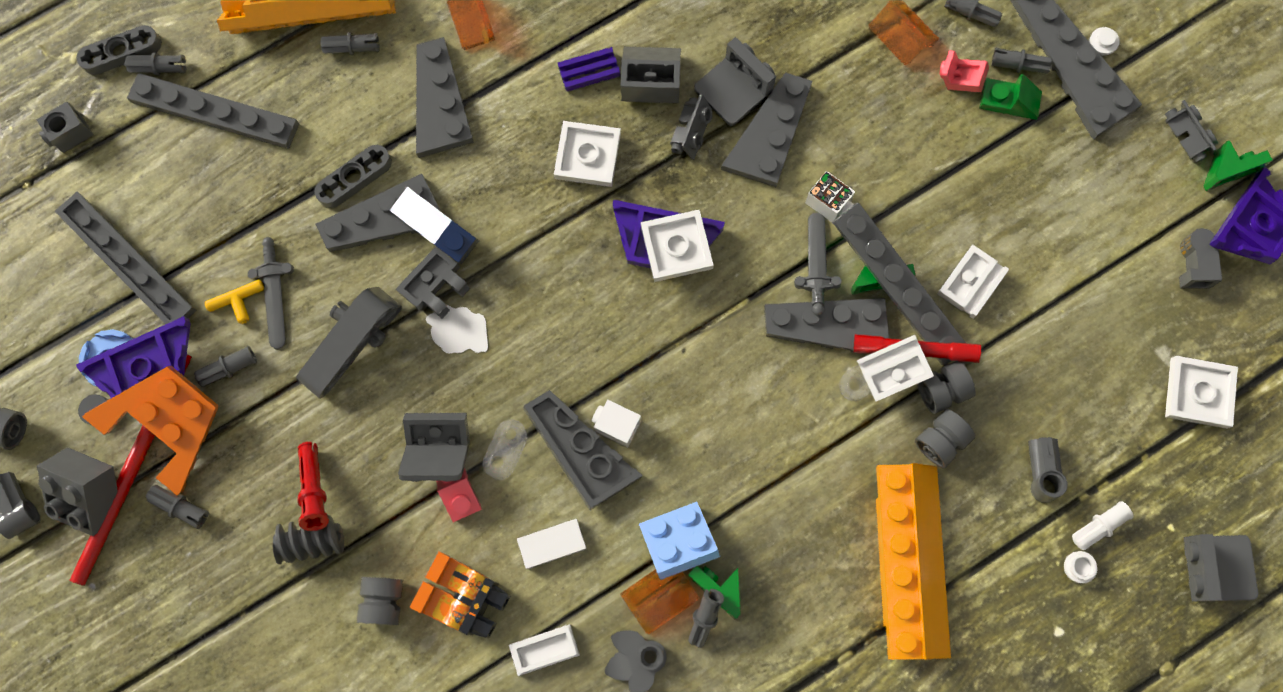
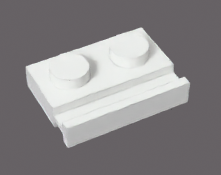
M972 244L937 295L959 310H964L974 319L1009 268L1006 266L1005 268L997 263V260Z
M915 335L857 360L875 401H879L934 377Z

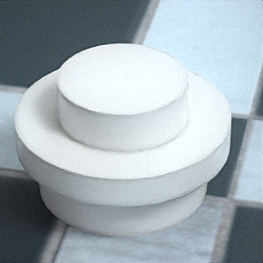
M1101 27L1091 34L1089 42L1101 56L1112 54L1118 48L1119 36L1114 30Z
M1077 551L1069 554L1065 559L1064 571L1073 582L1088 583L1097 574V563L1089 553Z

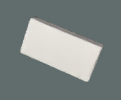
M577 519L517 538L526 569L586 550Z
M570 624L509 645L518 676L580 656Z

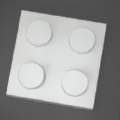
M563 121L554 178L612 187L621 129Z
M700 210L641 222L654 282L713 269L714 265Z
M1181 356L1172 357L1170 361L1165 417L1226 429L1233 427L1238 367Z

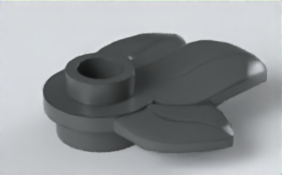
M627 630L613 634L611 640L619 652L609 660L604 671L605 674L616 680H629L630 692L648 691L654 683L655 673L660 671L666 663L667 656L664 647L657 641H645L636 631ZM649 650L654 651L657 655L654 663H648L644 658L645 653Z

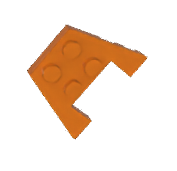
M167 366L88 411L82 417L103 435L110 433L128 412L176 452V455L157 475L156 479L178 496L186 487L190 471L194 468L197 460L196 457L202 443L206 439L219 405L174 367Z

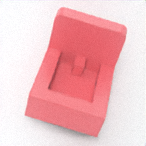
M949 50L946 61L941 63L940 77L943 78L948 90L982 92L989 65L987 61L959 59L956 51Z
M465 468L460 480L449 482L437 481V491L452 522L482 510Z

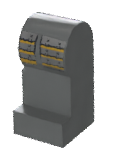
M1204 228L1197 229L1181 242L1180 250L1186 258L1187 272L1179 277L1180 288L1210 289L1222 281L1219 251L1217 248L1209 245L1215 236L1212 231Z

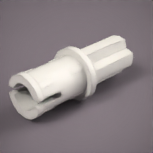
M1119 501L1102 515H1094L1092 522L1073 534V542L1081 550H1086L1103 537H1111L1113 535L1112 531L1134 517L1133 512L1127 504Z

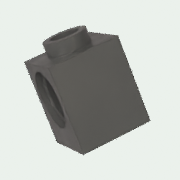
M67 101L36 119L42 128L39 134L49 147L56 146L63 153L94 135L81 113Z

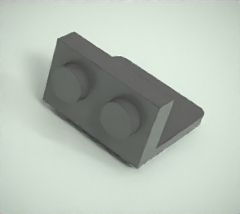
M735 37L727 44L726 58L695 84L694 90L699 96L703 94L710 107L728 125L733 126L771 94L774 89L776 76L772 67L765 62L762 63L748 44H742Z
M405 413L403 426L406 448L398 471L399 479L413 482H449L460 480L463 475L470 444L467 413Z
M1199 534L1184 537V551L1187 560L1192 602L1254 600L1258 597L1251 540L1248 536Z

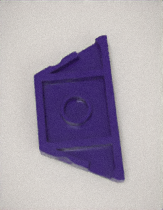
M1266 167L1257 172L1209 245L1270 265L1278 260L1283 252L1282 189L1274 190L1267 179L1271 173Z
M613 200V210L627 264L651 268L641 222L681 213ZM701 217L710 247L724 230L725 222Z
M183 316L78 363L76 367L80 372L85 373L92 379L101 391L106 392L110 399L167 366L174 367L184 376L191 325L190 320Z

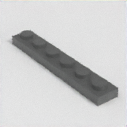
M140 73L137 74L127 96L131 103L286 149L290 148L299 126L298 121L294 118Z
M76 191L55 210L69 227L165 324L183 316L189 318L196 312L193 306L79 192Z
M855 203L832 222L923 341L966 343L859 203ZM937 358L943 366L951 362L949 359Z

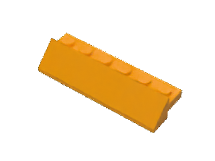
M220 0L223 13L217 22L220 32L229 31V34H239L396 13L395 0Z
M918 463L876 466L878 489L876 509L883 624L886 626L888 659L951 658L937 466Z

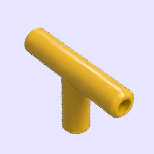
M256 280L205 301V307L209 312L231 304L238 323L245 324L250 318L243 299L263 291V282Z

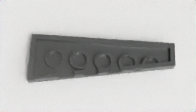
M1010 0L1024 25L1030 30L1031 36L1038 48H1042L1046 56L1052 59L1051 70H1055L1062 81V89L1066 95L1069 94L1077 106L1075 108L1077 114L1093 139L1142 106V103L1054 0Z

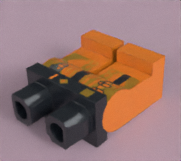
M438 552L425 578L455 592V594L453 595L429 582L423 581L409 608L434 618L466 635L473 636L475 634L490 638L496 627V622L483 615L488 605L503 611L511 596L498 587L499 583L449 555Z

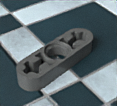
M142 25L81 48L77 53L76 60L79 66L88 74L98 75L125 65L126 57L129 55H152V53L160 49L162 41L152 27ZM149 36L148 43L143 44L145 42L144 38ZM126 45V50L122 55H113V50L116 46ZM95 56V58L93 59L94 63L89 64L91 62V57Z
M381 145L369 146L322 179L315 187V196L318 201L326 208H335L379 178L391 167L392 159L388 151ZM375 155L381 158L382 162L380 164L373 161L372 158ZM365 163L370 172L367 173L361 164ZM352 170L361 172L360 179L355 183L346 181L347 174ZM340 180L346 189L342 190L337 181ZM329 188L334 194L332 198L326 196L325 193Z

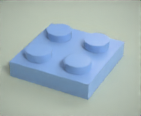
M698 502L639 523L660 580L720 557Z

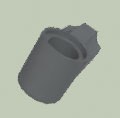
M1052 437L1033 439L1028 441L1033 477L1030 490L1036 500L1042 503H1049L1062 496L1068 486L1066 477L1062 474L1058 439ZM1043 480L1052 482L1055 487L1054 494L1044 489Z
M6 472L0 474V533L5 538L11 539L40 523L41 519L33 503L25 498L15 474Z

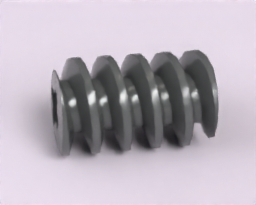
M328 515V525L317 531H306L302 528L297 530L295 523L289 522L288 532H285L282 524H277L276 532L273 536V554L276 563L280 565L284 560L287 563H292L296 558L303 561L308 556L318 558L321 553L324 556H331L333 551L337 554H342L344 551V535L341 525L334 523L331 515Z

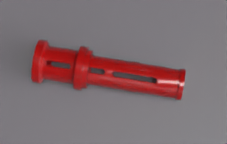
M303 442L299 444L297 449L301 491L297 496V503L301 507L302 515L299 517V526L306 531H317L325 528L329 523V516L325 513L324 509L327 495L321 489L318 446L314 443L312 450V442Z

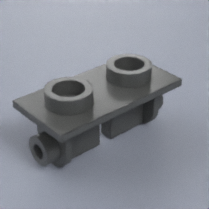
M700 94L699 99L690 98L689 101L685 102L679 122L686 124L687 127L677 126L670 142L672 152L682 154V151H686L692 160L695 159L697 151L702 146L703 134L707 124L712 119L713 109L703 94Z
M1183 100L1181 103L1182 110L1177 111L1176 108H1173L1165 113L1167 117L1165 122L1169 125L1176 138L1186 132L1189 134V137L1180 141V144L1190 160L1194 159L1196 163L1202 161L1207 157L1205 154L1207 151L1212 156L1215 155L1217 150L1215 145L1218 144V141L1210 129L1206 131L1203 129L1199 122L1202 120V116L1194 105L1188 106L1186 101Z

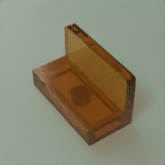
M447 0L463 50L495 41L482 0Z
M890 0L869 24V28L904 65H909L923 49L931 48L939 40L903 0Z
M656 569L620 593L648 635L699 600L698 595L683 572L660 580Z

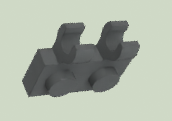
M435 247L396 290L419 311L427 305L443 319L450 309L435 294L445 283L461 297L470 290V287L456 274L460 268L458 263L438 247Z

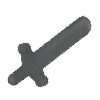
M816 212L812 213L808 218V277H796L794 286L797 289H805L812 292L813 313L816 316H821L825 310L824 292L833 288H840L842 280L839 276H827L825 218L822 214Z
M266 237L262 242L264 263L255 269H250L248 277L252 280L263 279L269 343L274 349H279L283 347L286 340L280 276L292 274L294 266L290 263L276 262L274 241L272 238Z

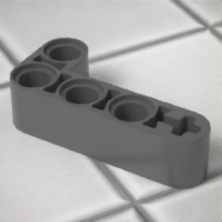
M380 287L363 290L297 374L296 379L319 399L323 398L339 381L377 330L390 324L399 314L402 306Z

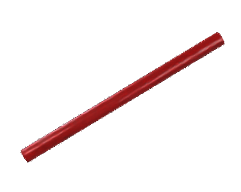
M190 355L186 356L185 371L192 359ZM143 425L116 480L118 492L99 532L94 536L90 535L69 579L73 583L85 586L153 442L155 435Z

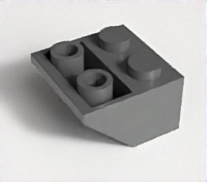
M624 46L620 86L622 102L679 103L681 48Z
M67 447L37 465L38 483L45 502L44 510L51 519L58 520L75 530H80L94 536L99 532L118 492L114 467Z

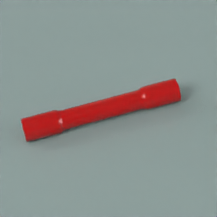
M855 334L853 352L872 354L901 341V339ZM918 341L925 357L943 358L960 362H980V344Z

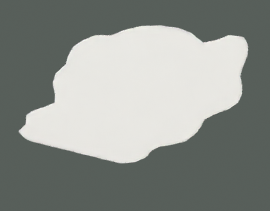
M447 305L446 307L450 311L443 319L436 313L426 317V322L432 326V339L444 352L462 353L467 349H471L476 353L487 351L486 320L483 315L479 313L474 314L466 307L455 309Z

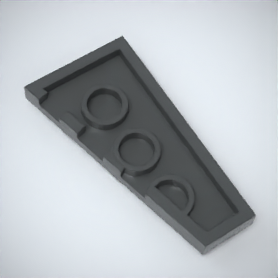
M444 37L416 44V154L418 158L474 143Z
M784 73L722 164L721 170L777 187L812 81Z
M422 173L316 223L315 225L327 250L334 252L366 245L374 240L382 239L384 241L393 239L394 236L401 234L418 233L392 213L390 209L405 189L409 187L440 211Z
M885 298L824 301L825 310L821 316H816L813 313L812 302L765 304L764 306L767 337L799 343H813L821 345V347L850 350L851 352H853L855 334L889 338Z
M550 390L523 406L527 416L589 510L594 509L643 476L635 468L633 469L627 464L617 451L612 450L603 442L592 428L589 429L578 419V416Z

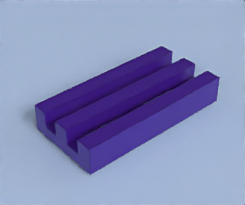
M612 47L557 62L566 92L620 77V70L617 66ZM610 66L612 67V69L605 70L599 73H595L571 81L568 80V78H572L582 74L587 75L599 69H603Z

